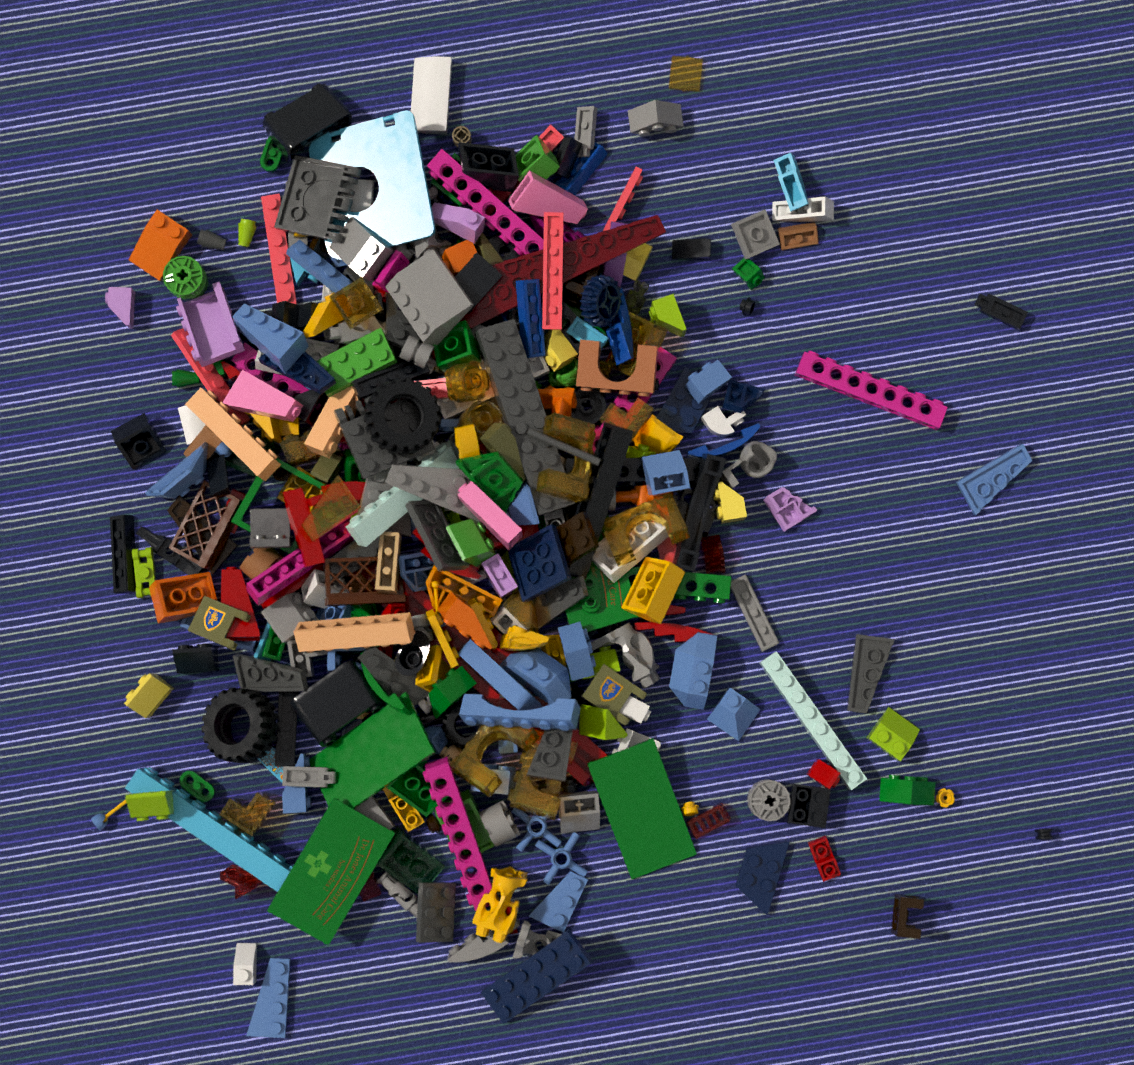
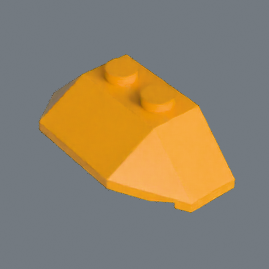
M435 565L425 582L433 609H435L433 581L439 582V607L450 591H452L465 601H469L472 598L477 603L481 601L486 611L483 615L485 619L495 616L503 600L448 571L438 572Z

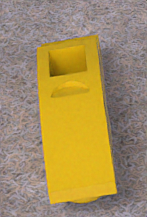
M383 788L390 804L408 832L425 822L419 811L388 788Z

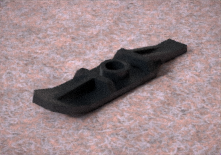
M142 526L136 534L150 543L153 552L187 575L198 574L203 570L198 564L174 551L168 555L166 549L169 548L172 541L166 536L154 535ZM176 545V548H178V549H180V550L183 549V548L180 547L179 545Z

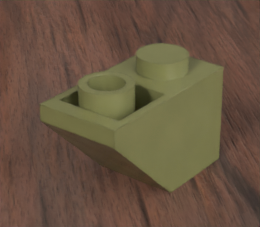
M337 448L330 459L321 455L310 474L315 476L320 482L332 480L342 470L344 451Z

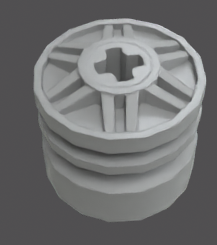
M770 779L760 780L749 789L747 804L750 811L758 818L765 821H776L782 818L789 810L790 794L786 787L777 781ZM768 795L774 798L771 806L765 803Z

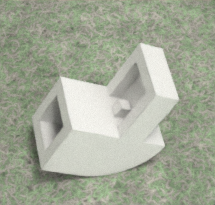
M717 406L704 414L701 420L712 434L719 437H727L735 432L731 427L732 425L737 427L744 422L743 418H745L746 413L744 411L741 413L736 412L726 418Z

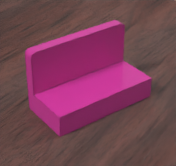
M395 250L372 283L375 288L389 293L385 286L398 272L406 268L410 263L402 252Z

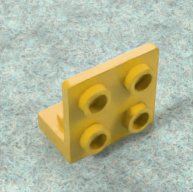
M430 646L426 665L416 676L415 685L429 692L433 689L432 684H435L439 678L444 680L446 678L445 674L451 670V667L441 659V646Z

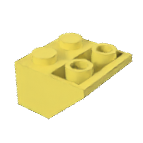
M718 482L713 494L714 501H718V507L716 508L717 520L721 519V524L744 520L747 517L744 497L723 482Z
M144 674L138 681L140 685L136 690L132 689L125 698L127 700L124 704L144 718H150L174 688L157 674Z

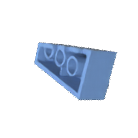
M245 303L232 316L238 331L248 341L255 344L259 351L267 355L270 361L278 365L284 373L291 368L309 347L302 331Z

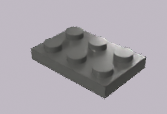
M419 882L416 942H453L456 883Z

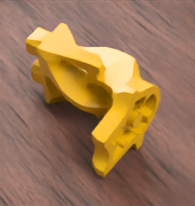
M511 866L503 869H491V876L493 877L491 891L483 895L472 921L473 924L477 925L476 935L487 937L489 930L495 931L493 940L498 943L505 942L507 935L513 932L519 907V901L513 902L511 898L518 887L526 885L528 873L516 870ZM498 891L501 892V899L497 895ZM488 902L491 906L490 910L486 909V903ZM510 906L512 909L511 914L507 916L505 910Z

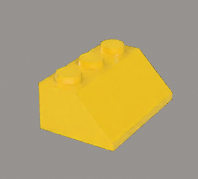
M645 556L621 608L647 621L661 624L685 571L670 561Z

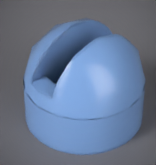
M221 442L215 452L219 456L224 455L226 458L231 455L232 450L224 442Z

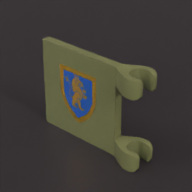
M204 596L188 631L235 651L238 644L227 639V634L235 617L249 622L251 616L244 611Z
M603 664L582 697L598 708L608 709L617 721L627 725L629 719L619 712L631 693L640 699H644L647 693Z

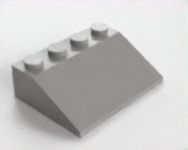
M434 249L398 272L385 286L422 342L438 345L474 306Z

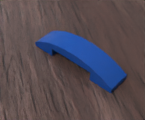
M758 423L741 430L740 435L742 438L711 451H708L706 445L688 451L687 456L689 458H702L703 454H711L720 457L731 453L746 444L756 434L760 425Z

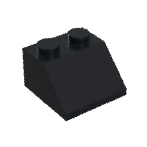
M145 413L111 431L116 446L133 470L167 452Z

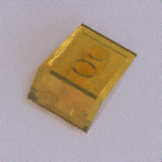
M629 312L633 338V359L616 366L611 350L605 364L631 376L636 368L638 345L658 346L660 348L668 329L640 315Z

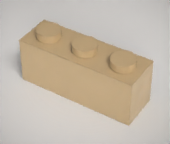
M383 532L380 535L375 584L377 593L397 594L399 576L398 556L401 553L402 536L399 532Z

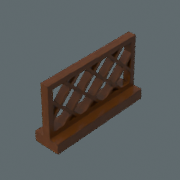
M204 480L169 549L198 564V566L211 570L235 526L231 521L243 500L231 494L205 499L204 492L207 486L209 487V482ZM225 496L230 498L228 506L221 508L219 498ZM215 500L218 510L209 512L207 502ZM203 504L205 514L196 516V507ZM219 513V523L212 525L210 515ZM206 517L209 527L200 529L198 519ZM194 521L196 531L187 533V524ZM210 530V540L203 542L201 532ZM197 534L200 544L191 546L189 537ZM185 538L187 548L182 550L176 548L178 541ZM201 547L202 555L198 560L194 558L192 550Z
M378 557L324 559L325 606L406 602L400 568L397 594L372 592L367 587L373 579L376 580V572L373 574L366 566L370 561L377 563ZM351 562H356L361 567L355 575L346 568ZM329 563H337L342 567L336 576L329 570ZM363 569L371 576L365 584L357 578ZM344 570L352 577L346 585L337 578ZM354 579L362 586L355 593L348 588ZM335 580L343 587L339 593H331L330 585Z

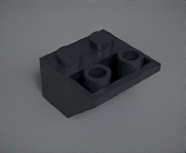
M197 644V648H193V645H179L178 649L172 650L178 674L219 671L218 648L212 647V644Z
M792 784L787 823L826 828L831 789Z

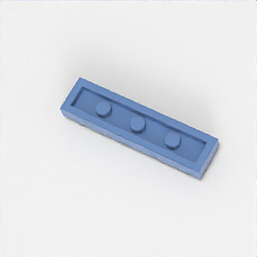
M298 240L287 249L286 254L332 292H335L336 295L344 293L347 298L356 290V284L301 240Z

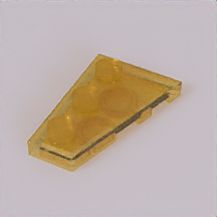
M339 475L334 479L301 525L312 541L318 539L361 508Z

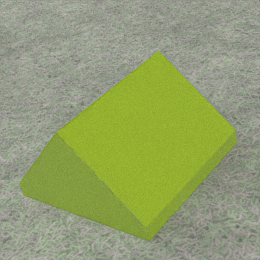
M584 704L580 706V735L602 740L627 737L626 731L608 709Z

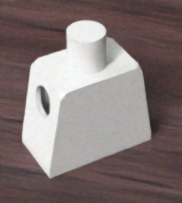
M315 569L301 587L303 601L310 608L317 606L325 609L329 607L325 606V572ZM345 578L340 579V581L346 585ZM337 581L330 585L331 593H339L343 588Z

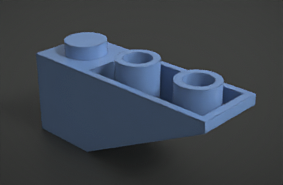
M306 753L300 754L295 766L310 767L309 757H306ZM286 786L282 793L283 814L308 812V808L312 806L311 796H308V788L310 787Z

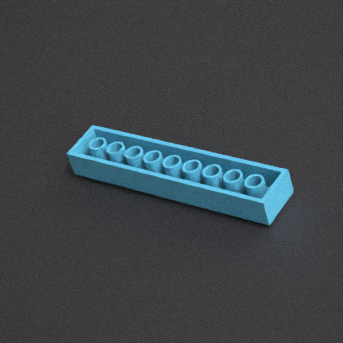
M153 768L137 769L126 785V790L131 793L172 790L174 814L168 815L169 819L278 892L293 865L291 866L285 862L286 858L278 853L276 855L269 851L270 848L264 843L258 844L253 841L254 837L247 832L242 833L237 830L238 826L233 822L222 820L220 813L215 810L209 811L205 808L207 805L198 799L196 801L189 797L190 793L182 788L180 790L175 788V783L171 780L157 776L159 773Z

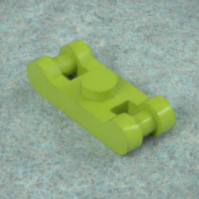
M146 547L145 550L132 549L137 599L148 595L151 597L149 588H143V583L149 582L150 587L156 580L153 548ZM146 557L147 563H141L140 558Z

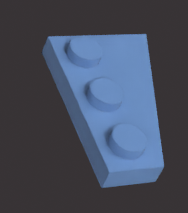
M570 871L528 916L564 933L588 879Z

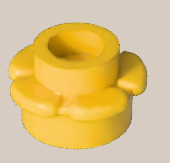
M940 789L938 795H936V802L944 808L953 805L955 801L954 793L950 789Z
M686 802L683 804L684 807L680 808L683 816H693L698 814L699 805H695V802Z

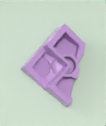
M784 487L768 495L763 500L784 532L817 511L814 506L811 508L803 503V499L793 496Z

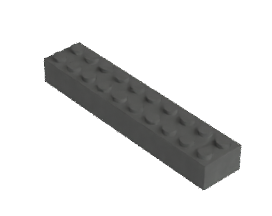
M511 319L478 329L475 332V337L503 422L511 428V433L516 439L526 478L525 483L530 487L537 515L541 516L575 504L557 448L527 435L528 429L532 428L554 438L515 320Z

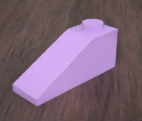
M441 203L433 204L432 212L435 224L475 244L484 231V216L468 208Z

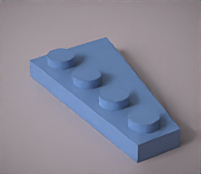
M1024 444L1016 446L956 481L974 515H977L1000 490H1003L1032 461Z
M270 958L246 1036L286 1038L291 958Z

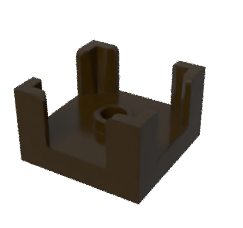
M601 265L576 277L582 281L581 284L569 280L564 290L567 293L564 294L562 300L579 309L581 306L580 300L582 299L581 293L584 292L583 286L587 285V280H591L592 277L599 275Z
M895 894L891 933L897 937L921 939V929H916L914 925L906 924L909 915L907 908L923 909L924 899L919 898V896Z

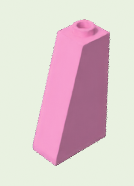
M530 170L508 200L514 211L544 217V212H564V221L578 224L585 217L588 210L584 200Z
M244 370L241 371L222 402L233 410L294 422L295 418L300 415L301 408L303 407L297 400Z
M472 481L469 484L464 483L459 488L458 499L508 550L522 538V529Z

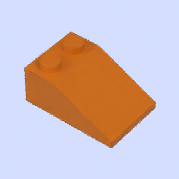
M156 210L146 224L129 261L161 281L165 266L171 259L178 257L192 234L188 229L159 210Z
M210 572L155 580L149 587L158 624L195 616L204 596L217 601Z

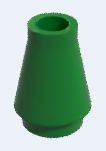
M180 369L172 371V386L179 388L199 384V377L195 372Z

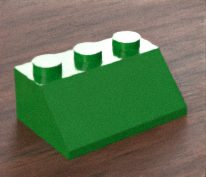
M424 760L386 786V788L427 817L435 810L438 804L436 800H432L429 789L432 788L430 782L426 783L423 771H426L425 764L429 763ZM442 778L436 781V783L439 785H442L446 782V780ZM449 796L444 797L442 801L444 802Z

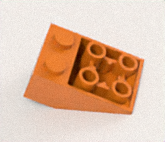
M450 591L438 608L443 622L450 627L455 625V628L459 630L458 632L466 638L471 636L474 643L482 649L486 646L491 650L492 646L472 607L467 601Z

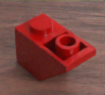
M820 759L815 760L806 774L827 789L834 788L841 779L838 777L840 772Z

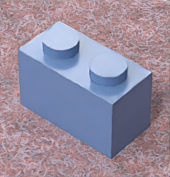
M719 360L713 363L709 361L701 368V372L697 373L695 371L687 378L689 381L686 383L685 388L698 404L725 386L732 378Z

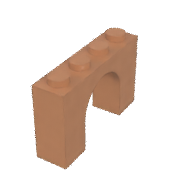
M580 340L576 386H581L582 391H592V388H600V392L611 393V389L619 390V394L630 395L631 391L638 392V396L650 397V393H655L659 347L638 345L636 368L633 374L624 381L614 382L606 378L600 369L601 342Z

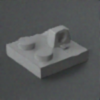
M766 209L731 224L745 259L780 245Z

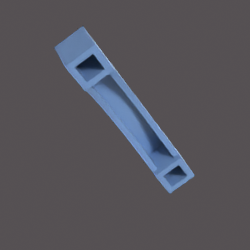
M464 694L459 715L464 723L470 726L481 724L488 727L500 725L507 728L518 726L525 729L537 727L544 730L555 728L568 731L569 729L576 730L581 708L576 699L557 698L556 702L537 709L508 710L488 703L482 694Z

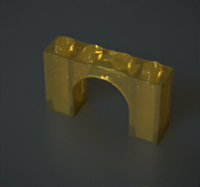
M558 413L545 417L543 434L593 455V441L596 436L595 424ZM574 456V468L570 474L549 468L539 472L536 491L573 502L587 499L591 463Z
M671 492L605 519L602 530L618 567L636 560L629 543V536L632 530L643 522L661 524L665 528L672 545L690 538L686 524Z
M483 725L479 728L473 739L466 744L464 750L454 758L450 766L459 777L491 797L502 781L495 772L482 764V756L485 749L495 741L508 740L528 752L539 736L533 727L525 729L519 726L507 728L500 725H494L493 727Z
M533 729L532 734L528 733L525 745H528L526 753L522 752L519 763L522 764L521 770H516L513 781L517 782L515 789H510L507 800L511 801L510 807L555 820L561 798L536 790L532 786L529 776H526L544 734L542 731ZM571 741L568 759V764L572 765L578 745L574 741Z

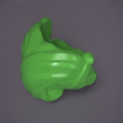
M574 358L567 366L555 372L551 370L548 374L550 385L558 387L569 386L576 390L579 387L576 386L578 360Z

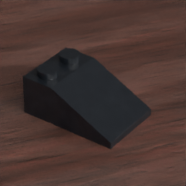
M459 142L458 148L464 174L493 190L513 192L519 178L514 148Z

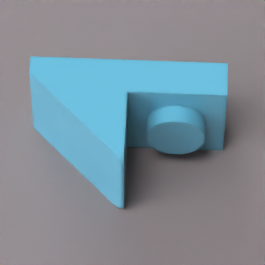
M290 258L298 287L306 275H308L307 278L317 284L318 279Z

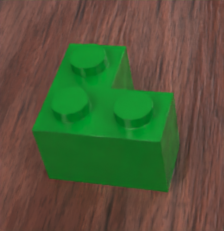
M889 774V778H881L879 801L934 806L936 782H929L927 777L905 776V779H900L901 775Z

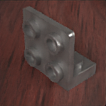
M286 508L250 510V548H290V522Z

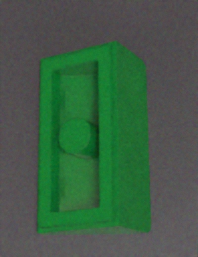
M270 626L262 656L280 661L285 642L282 643Z

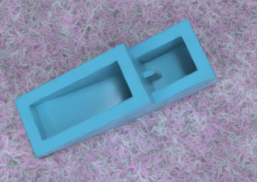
M788 153L774 159L773 161L779 175L778 179L790 211L792 212L808 205L805 187L795 156L792 153Z

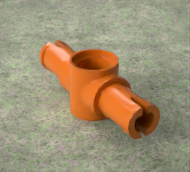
M647 485L635 486V488L627 491H616V502H632L633 504L636 503V505H653L656 500L673 499V491L648 495Z

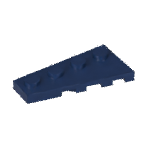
M306 351L286 373L282 372L278 365L271 362L267 355L264 354L258 358L261 364L319 394L324 393L336 384L335 378Z

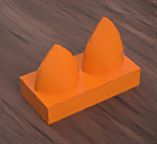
M549 385L544 389H538L544 409H552L554 391L573 394L572 408L577 407L575 388L568 386L555 389L552 385Z
M555 391L553 393L551 427H556L558 431L563 428L570 429L573 394Z

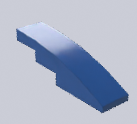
M622 288L620 289L622 302L618 311L619 316L615 317V322H611L609 328L606 329L616 366L633 359L631 322Z

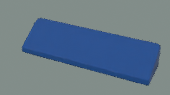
M594 142V148L590 149V156L584 157L583 155V157H577L569 179L560 177L555 185L576 195L607 156V151L603 146Z
M539 279L517 280L516 293L520 338L527 358L546 356L544 330H542Z

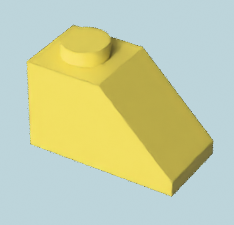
M549 330L545 334L546 356H543V358L555 372L570 364L578 353L561 330Z

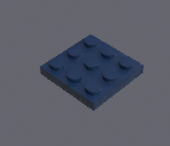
M551 524L516 543L510 550L507 549L522 602H529L572 579L556 525Z

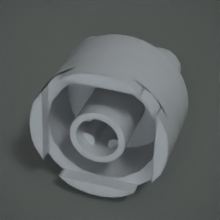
M504 800L479 813L483 825L488 830L489 837L496 847L521 835L517 825L514 824L515 819L511 811H508Z

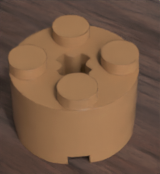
M254 548V552L251 556L248 555L245 558L240 569L252 580L285 557L275 548Z

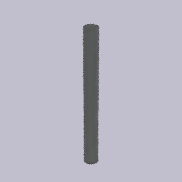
M532 428L528 429V436L597 466L601 462V459Z

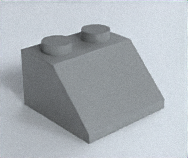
M298 591L283 596L261 612L282 643L295 639L293 632L298 622L319 620L309 605L303 601V596Z

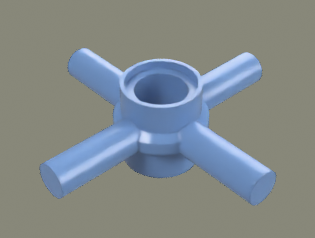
M551 801L540 816L530 817L517 806L511 811L526 823L527 833L516 846L519 851L522 852L533 837L543 836L556 847L560 845L562 841L547 830L546 823L548 817L557 807L554 802ZM534 821H539L542 824V829L539 832L531 829V824Z
M573 832L564 848L556 850L541 840L537 841L535 846L550 855L553 864L543 879L544 883L549 885L558 870L567 867L585 877L588 871L573 862L570 853L580 837L579 834ZM559 853H564L567 856V861L563 864L556 861V856Z

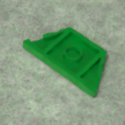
M492 452L456 460V465L506 514L510 503L515 498L516 492L523 483V479L499 452Z

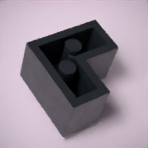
M282 301L272 304V317L303 332L318 304L309 302L303 305H296Z

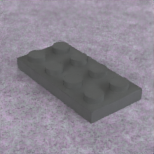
M428 500L409 501L405 505L409 516L412 518L417 532L420 534L438 572L465 570L470 566L469 563L462 560L445 528L449 524L440 506Z

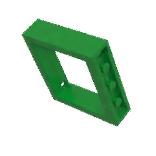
M276 459L281 464L279 467L321 489V486L325 485L280 459ZM256 476L231 521L250 532V525L242 520L264 483V480ZM313 507L311 510V515L315 514L321 509H314ZM296 539L290 548L279 549L288 554L298 549Z

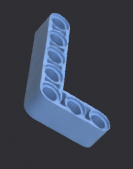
M471 639L458 652V655L516 709L532 710L544 707Z

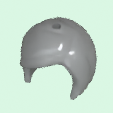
M752 441L745 445L740 454V459L742 460L740 466L748 476L762 478L773 469L778 455L772 447L763 442Z

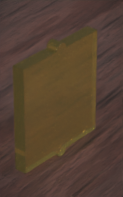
M688 55L686 57L672 56L669 89L682 90V92H699L703 59L690 58Z

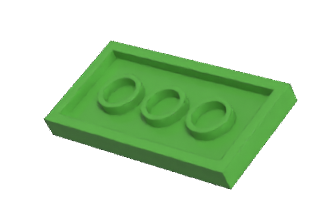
M379 328L316 362L335 378L336 384L325 391L326 395L331 397L352 386L351 382L353 380L385 369L397 363V360L383 329Z

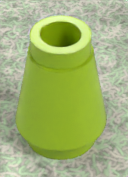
M241 218L240 223H238V245L250 247L257 228L255 226L256 221Z

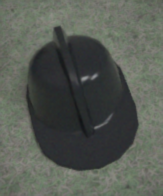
M415 630L411 643L400 645L395 658V667L402 675L413 676L425 667L430 650V641L425 633Z

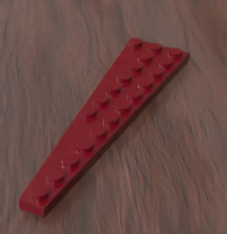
M654 215L630 224L563 243V284L665 234L666 230L659 216ZM543 249L492 265L503 275L502 278L474 307L473 311L467 312L459 322L466 320L470 329H473L517 307V280L539 279L540 293L543 294Z

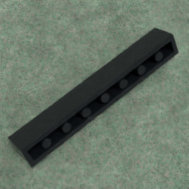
M604 422L594 456L600 458L601 462L599 466L591 463L575 515L582 511L587 512L597 542L602 533L603 524L608 515V509L614 496V490L620 478L622 465L626 459V453L633 434L632 430ZM596 549L568 566L571 576H583L586 579Z

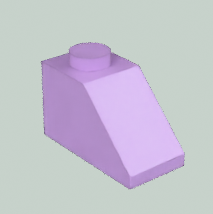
M109 287L108 292L105 294L106 304L128 328L133 329L135 291L127 287Z

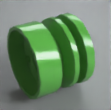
M175 257L164 268V283L168 290L177 298L181 297L182 300L189 301L202 296L207 290L208 276L202 266L192 257ZM186 273L188 277H184V280H182L180 277Z

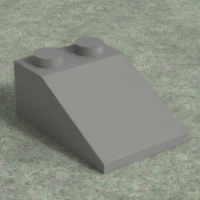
M351 216L344 226V233H339L343 235L342 242H332L329 247L358 275L372 281L394 250Z

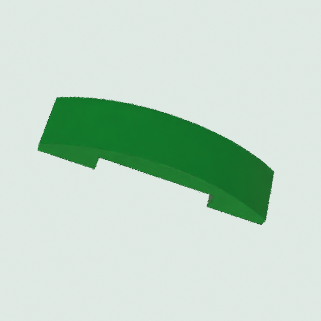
M361 662L365 678L373 691L391 708L405 715L411 714L401 698L395 693L389 696Z

